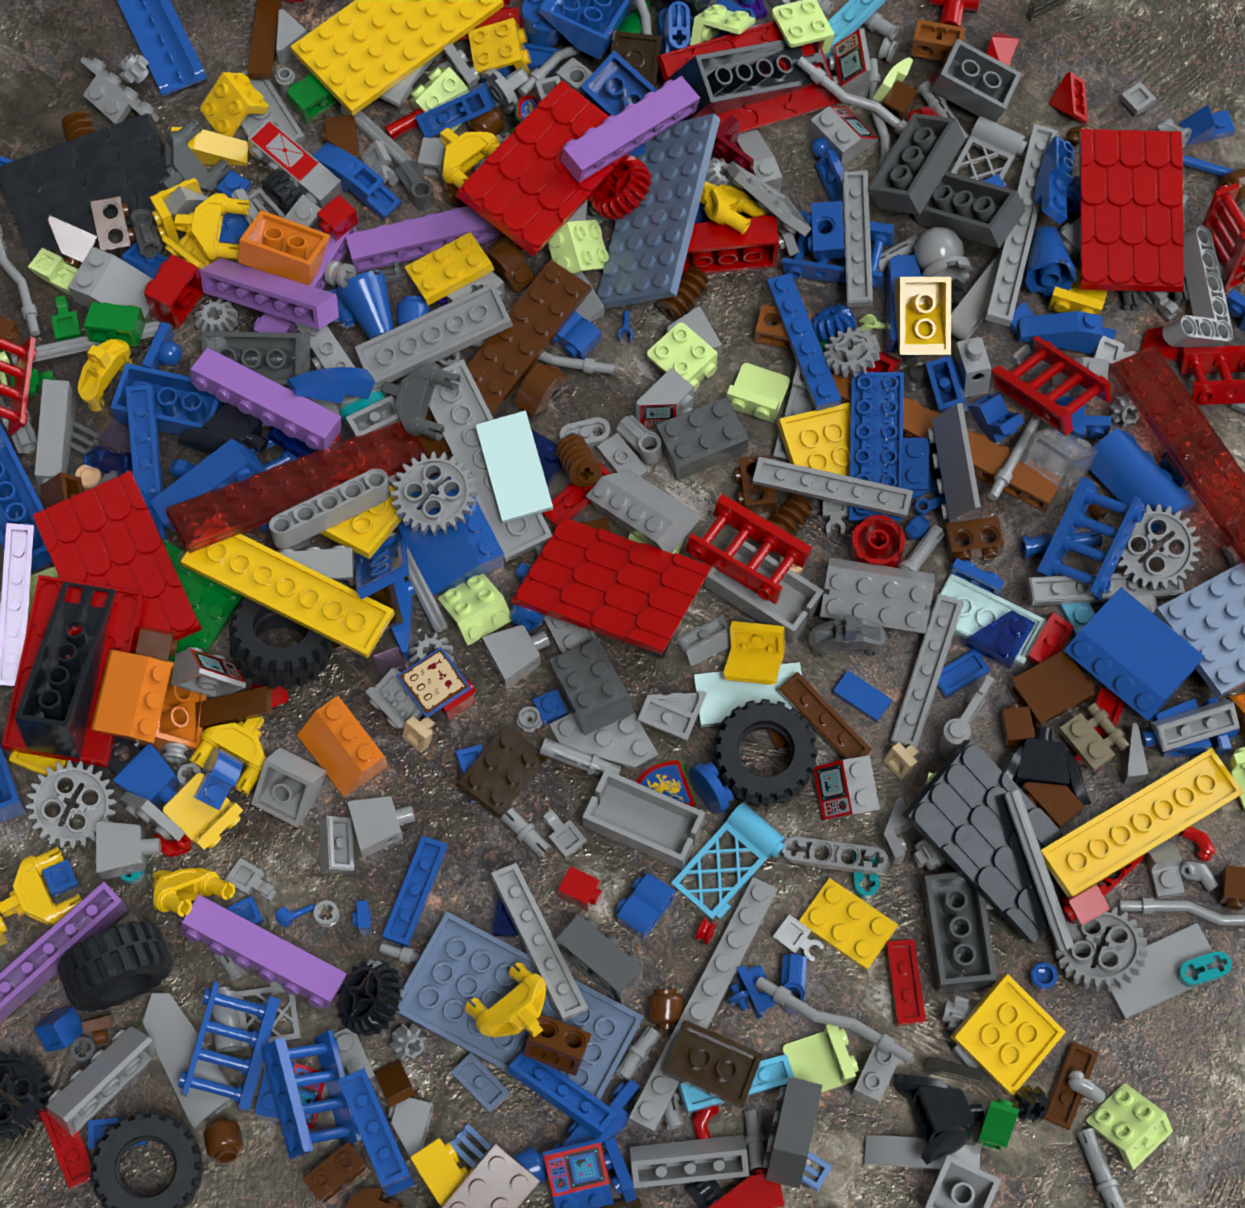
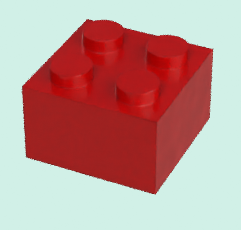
M173 254L160 265L158 274L153 281L151 280L147 283L144 290V295L153 318L170 324L176 330H179L204 294L198 267Z

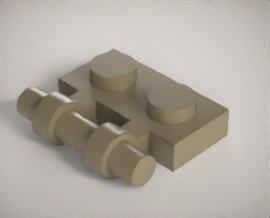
M1096 703L1087 708L1093 716L1089 721L1080 713L1059 728V733L1092 773L1115 757L1116 754L1111 750V746L1116 744L1123 751L1130 745L1124 738V732L1113 725L1109 720L1110 715L1105 709L1101 710ZM1099 725L1108 734V737L1104 740L1094 729Z

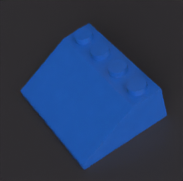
M544 0L538 12L578 50L601 59L613 39V32L619 30L636 2L635 0Z
M440 475L435 476V477L432 478L431 480H435V479L439 478ZM456 489L450 490L447 496H456L459 491ZM414 491L410 496L418 498L422 492ZM475 496L472 498L475 499L476 506H469L472 510V515L464 514L466 523L457 521V530L448 526L446 535L442 529H438L436 536L433 535L431 529L428 530L426 535H423L421 527L413 532L411 528L412 523L405 526L403 521L397 526L399 532L406 539V545L433 596L468 581L472 576L487 574L504 565V553ZM432 508L428 514L436 515L439 513L440 508Z
M1122 587L1080 630L1064 650L1147 721L1153 719L1206 657Z

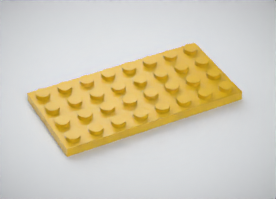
M355 0L291 45L290 48L291 52L354 116L441 53L444 47L455 43L503 8L504 1Z

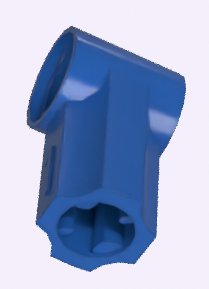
M800 954L783 955L781 986L792 991V993L799 997V1000L804 1002L807 957ZM779 1004L785 1013H798L786 1004L784 1006Z

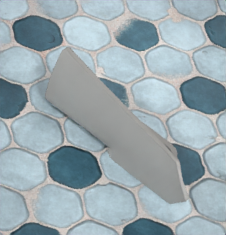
M152 993L143 1019V1025L149 1037L153 1040L154 1048L191 1126L196 1128L207 1117L210 1120L235 1102H233L234 1099L194 1088H189L187 1097L181 1096L183 1089L178 1088L182 1070L187 1072L189 1070L199 1034L170 993ZM203 1041L201 1048L208 1050V1047ZM197 1060L193 1074L194 1077L232 1086L217 1064Z

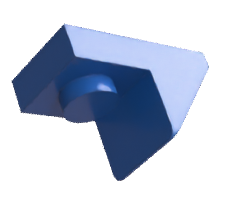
M1209 105L1204 106L1179 124L1184 129L1190 128L1192 130L1186 145L1234 136L1236 131L1228 110L1212 113Z

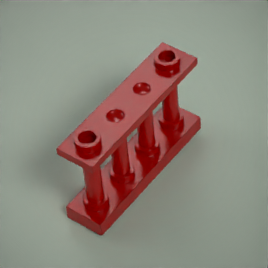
M1238 183L1230 186L1223 185L1214 192L1202 223L1212 234L1217 258L1224 268L1221 277L1224 291L1245 283V217L1235 203V198L1240 189Z
M1036 335L1033 338L1035 353L1012 371L1006 370L1000 365L991 370L995 389L1067 436L1073 431L1071 418L1072 414L1095 396H1098L1107 403L1111 401L1110 384L1105 377L1098 376L1055 348L1051 342L1044 341ZM1042 360L1051 365L1031 382H1024L1019 379ZM1059 372L1069 377L1048 394H1042L1037 391V389ZM1077 384L1087 389L1067 406H1060L1055 403L1056 400Z
M30 337L21 346L0 338V349L18 356L16 366L0 360V371L15 377L14 388L0 383V394L12 398L11 410L0 406V417L9 420L8 434L11 435L20 428H23L28 420L26 409L32 362L36 356V349H34L36 338Z
M1245 345L1182 348L1180 372L1181 374H1194L1196 380L1193 382L1191 405L1245 403V380H1233L1231 372H1245ZM1205 373H1219L1221 380L1207 381Z
M722 494L716 502L713 513L716 520L702 538L691 533L686 552L690 553L693 558L705 562L757 593L763 600L770 601L776 605L783 588L779 585L780 581L793 564L803 569L808 562L812 547ZM728 524L739 532L723 552L711 545V542L724 525ZM749 537L762 545L748 564L745 565L733 558V556ZM774 551L784 557V559L771 577L767 578L758 573L756 569L768 553Z

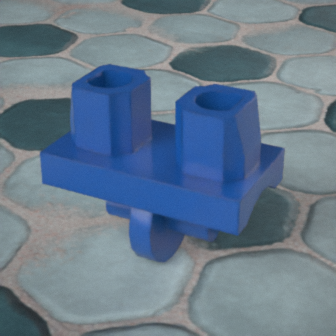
M743 965L737 968L738 973L736 974L743 991L740 990L737 983L730 986L734 995L728 999L730 1006L739 1004L742 1012L750 1009L746 1002L748 999L759 1020L765 1017L766 1012L778 1003L766 992L759 994L755 987L760 977L767 979L761 965L748 969Z

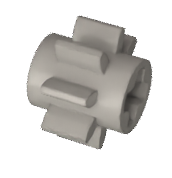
M129 54L119 64V67L123 70L119 76L127 83L134 81L136 84H139L149 74V70L146 68L149 62L141 54H137L135 57Z
M1126 393L1125 396H1116L1112 405L1109 406L1114 412L1111 415V419L1119 422L1123 427H1126L1127 424H1136L1140 415L1143 414L1138 408L1142 404L1141 401L1136 397L1133 398L1129 393Z
M926 839L915 845L917 852L914 853L915 856L913 858L919 868L926 866L931 871L946 862Z
M955 996L954 1002L946 1001L942 1021L949 1023L947 1030L955 1032L974 1009V1007L968 1006V998Z
M414 1023L410 1028L401 1024L400 1027L392 1032L393 1042L389 1046L400 1059L403 1060L406 1055L415 1059L416 1056L424 1051L423 1041L427 1037Z

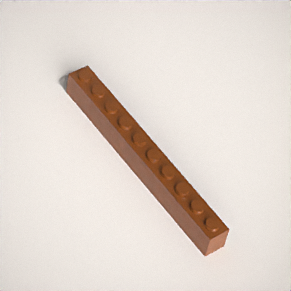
M831 369L830 372L842 399L841 404L851 403L852 373H849L844 378L842 372L835 375L833 369ZM904 397L903 438L929 437L928 428L933 427L932 419L941 413L921 406L915 399ZM967 429L975 478L993 486L995 475L999 469L1003 468L1012 450L1007 446H999L993 443L983 434H976ZM936 443L931 444V455L937 453ZM1021 457L1012 472L1013 477L1009 485L1004 487L1002 492L1046 514L1060 489L1063 478L1054 470L1044 469L1036 465L1032 459Z

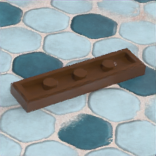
M257 0L247 72L249 79H273L279 10H282L281 0Z
M798 671L777 690L792 707L799 711L802 718L807 719L810 726L843 760L866 756L871 752L872 748Z

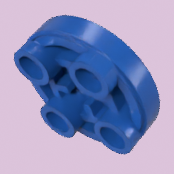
M709 762L706 765L697 763L689 769L690 779L703 803L715 814H721L727 810L729 802L734 799L733 794L717 778L719 772L715 765Z

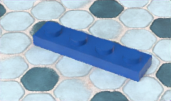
M422 835L383 932L382 938L384 940L401 946H410L448 850V844Z
M523 1050L509 1065L507 1073L600 1138L615 1121L618 1113L555 1068L523 1056Z

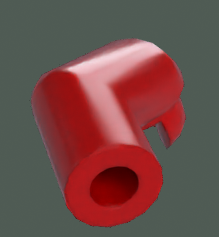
M1192 826L1182 832L1181 837L1196 843L1200 848L1197 852V857L1203 861H1210L1212 855L1215 854L1216 848L1209 835Z
M157 833L152 837L160 838L161 853L169 858L185 855L191 849V840L187 836H183L179 841L165 840Z
M718 1105L698 1110L693 1115L692 1123L697 1140L711 1138L708 1122L711 1117L718 1114Z

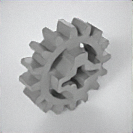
M849 327L847 328V333L844 334L838 331V337H830L831 344H825L826 352H824V357L829 369H833L835 375L842 372L844 378L849 373H852L855 378L860 371L863 374H867L866 368H874V361L880 360L879 353L881 349L876 335L871 336L870 330L862 333L861 327H858L856 331H852Z

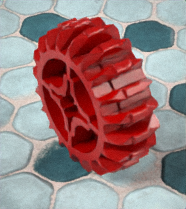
M632 155L627 156L589 197L591 206L598 214L608 220L613 219L616 221L619 217L624 219L627 213L632 215L633 210L639 208L641 201H645L644 196L650 192L648 187L652 184L650 180L652 175L649 173V169L638 158Z

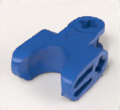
M673 2L657 15V36H662L663 38L661 54L685 48L690 42V9L684 2ZM659 66L660 76H661V78H663V75H662V72H661V68H660V66Z

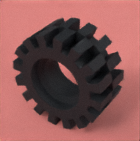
M276 169L261 182L266 195L270 197L285 215L302 196L299 187H296L295 182L290 179L288 174L285 175L283 170Z

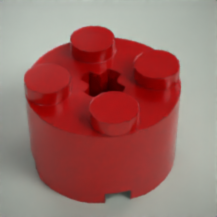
M872 515L865 518L853 531L850 545L852 561L896 568L901 561L905 546L904 531L890 517Z

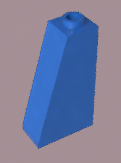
M900 254L890 258L885 270L886 353L899 351L894 306V279L898 277H922L914 254L907 256Z

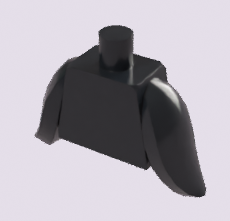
M227 402L203 425V428H195L181 433L178 443L211 455L231 438L259 453H263L266 450L269 440L261 436L263 422L251 414H244L237 407Z
M1037 728L1036 739L1027 738L1024 745H1017L1006 756L1001 771L1006 772L1019 788H1022L1027 782L1067 786L1083 805L1092 804L1086 792L1079 762L1070 751L1065 750L1063 742L1052 741L1051 728Z
M893 1074V1087L903 1097L911 1100L910 1105L927 1145L921 1156L926 1165L951 1155L966 1145L970 1139V1132L975 1125V1121H982L984 1118V1110L981 1104L969 1105L961 1089L951 1088L947 1083L939 1079Z

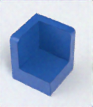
M72 1006L54 1010L34 1027L46 1052L67 1048L83 1033L82 1021Z

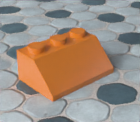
M260 210L239 240L238 263L310 286L319 272L331 235Z
M110 650L90 730L139 743H154L172 663L147 656Z
M168 661V663H172V668L154 743L150 744L155 748L163 749L165 743H180L186 745L188 750H196L201 743L200 735L203 728L199 727L200 712L196 728L195 703L206 700L207 696L171 685L174 662Z
M338 695L317 709L297 734V737L318 765L327 771L326 775L343 798L388 767L383 753Z

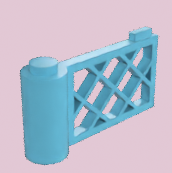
M743 802L732 812L725 824L671 884L712 921L715 917L721 920L731 908L728 904L730 900L771 856L777 858L786 846L783 844L785 837ZM728 832L735 838L736 849H719V839ZM739 842H740L745 848H739ZM716 844V850H710ZM751 852L758 860L752 867H740L739 853ZM736 853L737 868L721 869L720 854ZM717 854V869L701 870V859L705 855ZM698 864V870H692ZM737 872V884L734 887L722 888L721 873ZM740 872H746V874L741 878ZM718 873L719 888L702 889V874ZM687 875H698L699 889L687 890L680 883ZM722 892H729V893L722 899ZM704 893H719V904L712 911L703 904ZM693 894H699L700 901Z

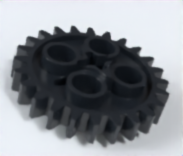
M11 1050L9 1056L0 1051V1089L25 1106L23 1110H20L0 1096V1143L3 1142L4 1137L8 1141L13 1142L15 1134L24 1138V1129L28 1128L34 1131L32 1124L34 1120L42 1123L43 1120L39 1116L40 1112H48L44 1102H48L50 1098L46 1092L53 1089V1086L47 1082L51 1077L44 1072L45 1066L40 1062L38 1063L35 1057H29L24 1051L18 1054L16 1051ZM9 1073L7 1079L2 1082L3 1077ZM29 1087L28 1092L22 1096L23 1091ZM11 1111L10 1116L4 1120L5 1115Z

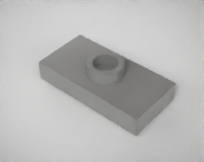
M618 433L597 446V451L615 473L631 470L642 478L648 474V469Z

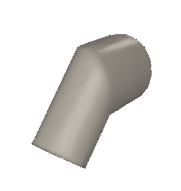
M1187 861L1181 865V875L1186 879L1201 881L1208 893L1220 886L1205 864Z

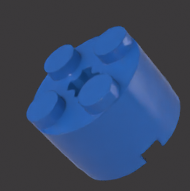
M524 0L520 23L521 29L524 28L529 42L533 45L552 47L562 38H565L538 12L544 0Z

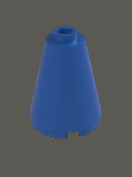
M1050 226L1041 227L1034 233L1025 275L1027 288L1034 294H1036V291L1041 292L1045 297H1052L1055 286L1070 290L1071 284L1077 280L1076 269L1059 231Z
M379 270V275H375L374 271L356 275L346 281L348 284L342 289L340 285L336 291L340 299L370 340L394 329L386 277L383 271Z

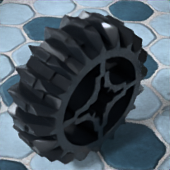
M371 959L366 962L361 961L359 967H353L352 974L346 975V982L341 985L342 992L337 995L340 998V1002L336 1007L340 1010L338 1017L342 1019V1025L351 1030L352 1033L363 1036L380 1035L382 1029H388L389 1021H395L394 1015L396 1011H400L398 1008L399 1002L404 1000L400 996L405 988L401 986L403 979L398 975L399 971L390 966L389 963Z

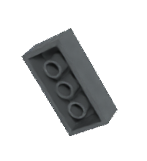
M913 114L868 188L878 209L916 215L921 214L965 141V137L955 118Z
M946 171L921 214H914L918 225L928 228H949L958 237L1000 248L1026 210L1016 190Z
M202 331V354L208 347L280 385H288L289 378L310 372V333Z
M958 872L925 875L922 882V890L937 993L992 987L997 981L985 899Z

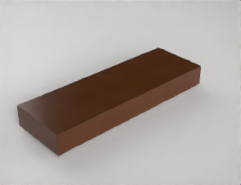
M267 686L195 703L196 728L200 712L199 727L203 728V730L213 726L272 714L271 689Z
M1071 1042L1050 1096V1104L1047 1105L1046 1114L1041 1121L1066 1132L1070 1131L1083 1095L1071 1090L1068 1085V1081H1070L1068 1076L1072 1071H1081L1084 1074V1079L1089 1080L1099 1052L1076 1042Z

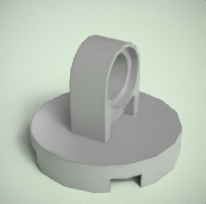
M491 67L481 74V78L486 79L496 106L502 104L505 107L503 112L506 114H511L515 111L518 100L513 90L529 79L523 67L517 69L506 78Z

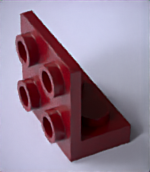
M731 115L717 130L711 159L716 158L720 160L723 158L727 164L733 161L753 174L754 159L738 148L739 120Z

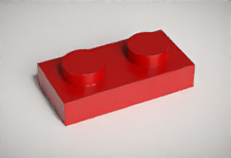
M1049 613L1024 657L1038 665L1060 653L1074 626L1056 613Z

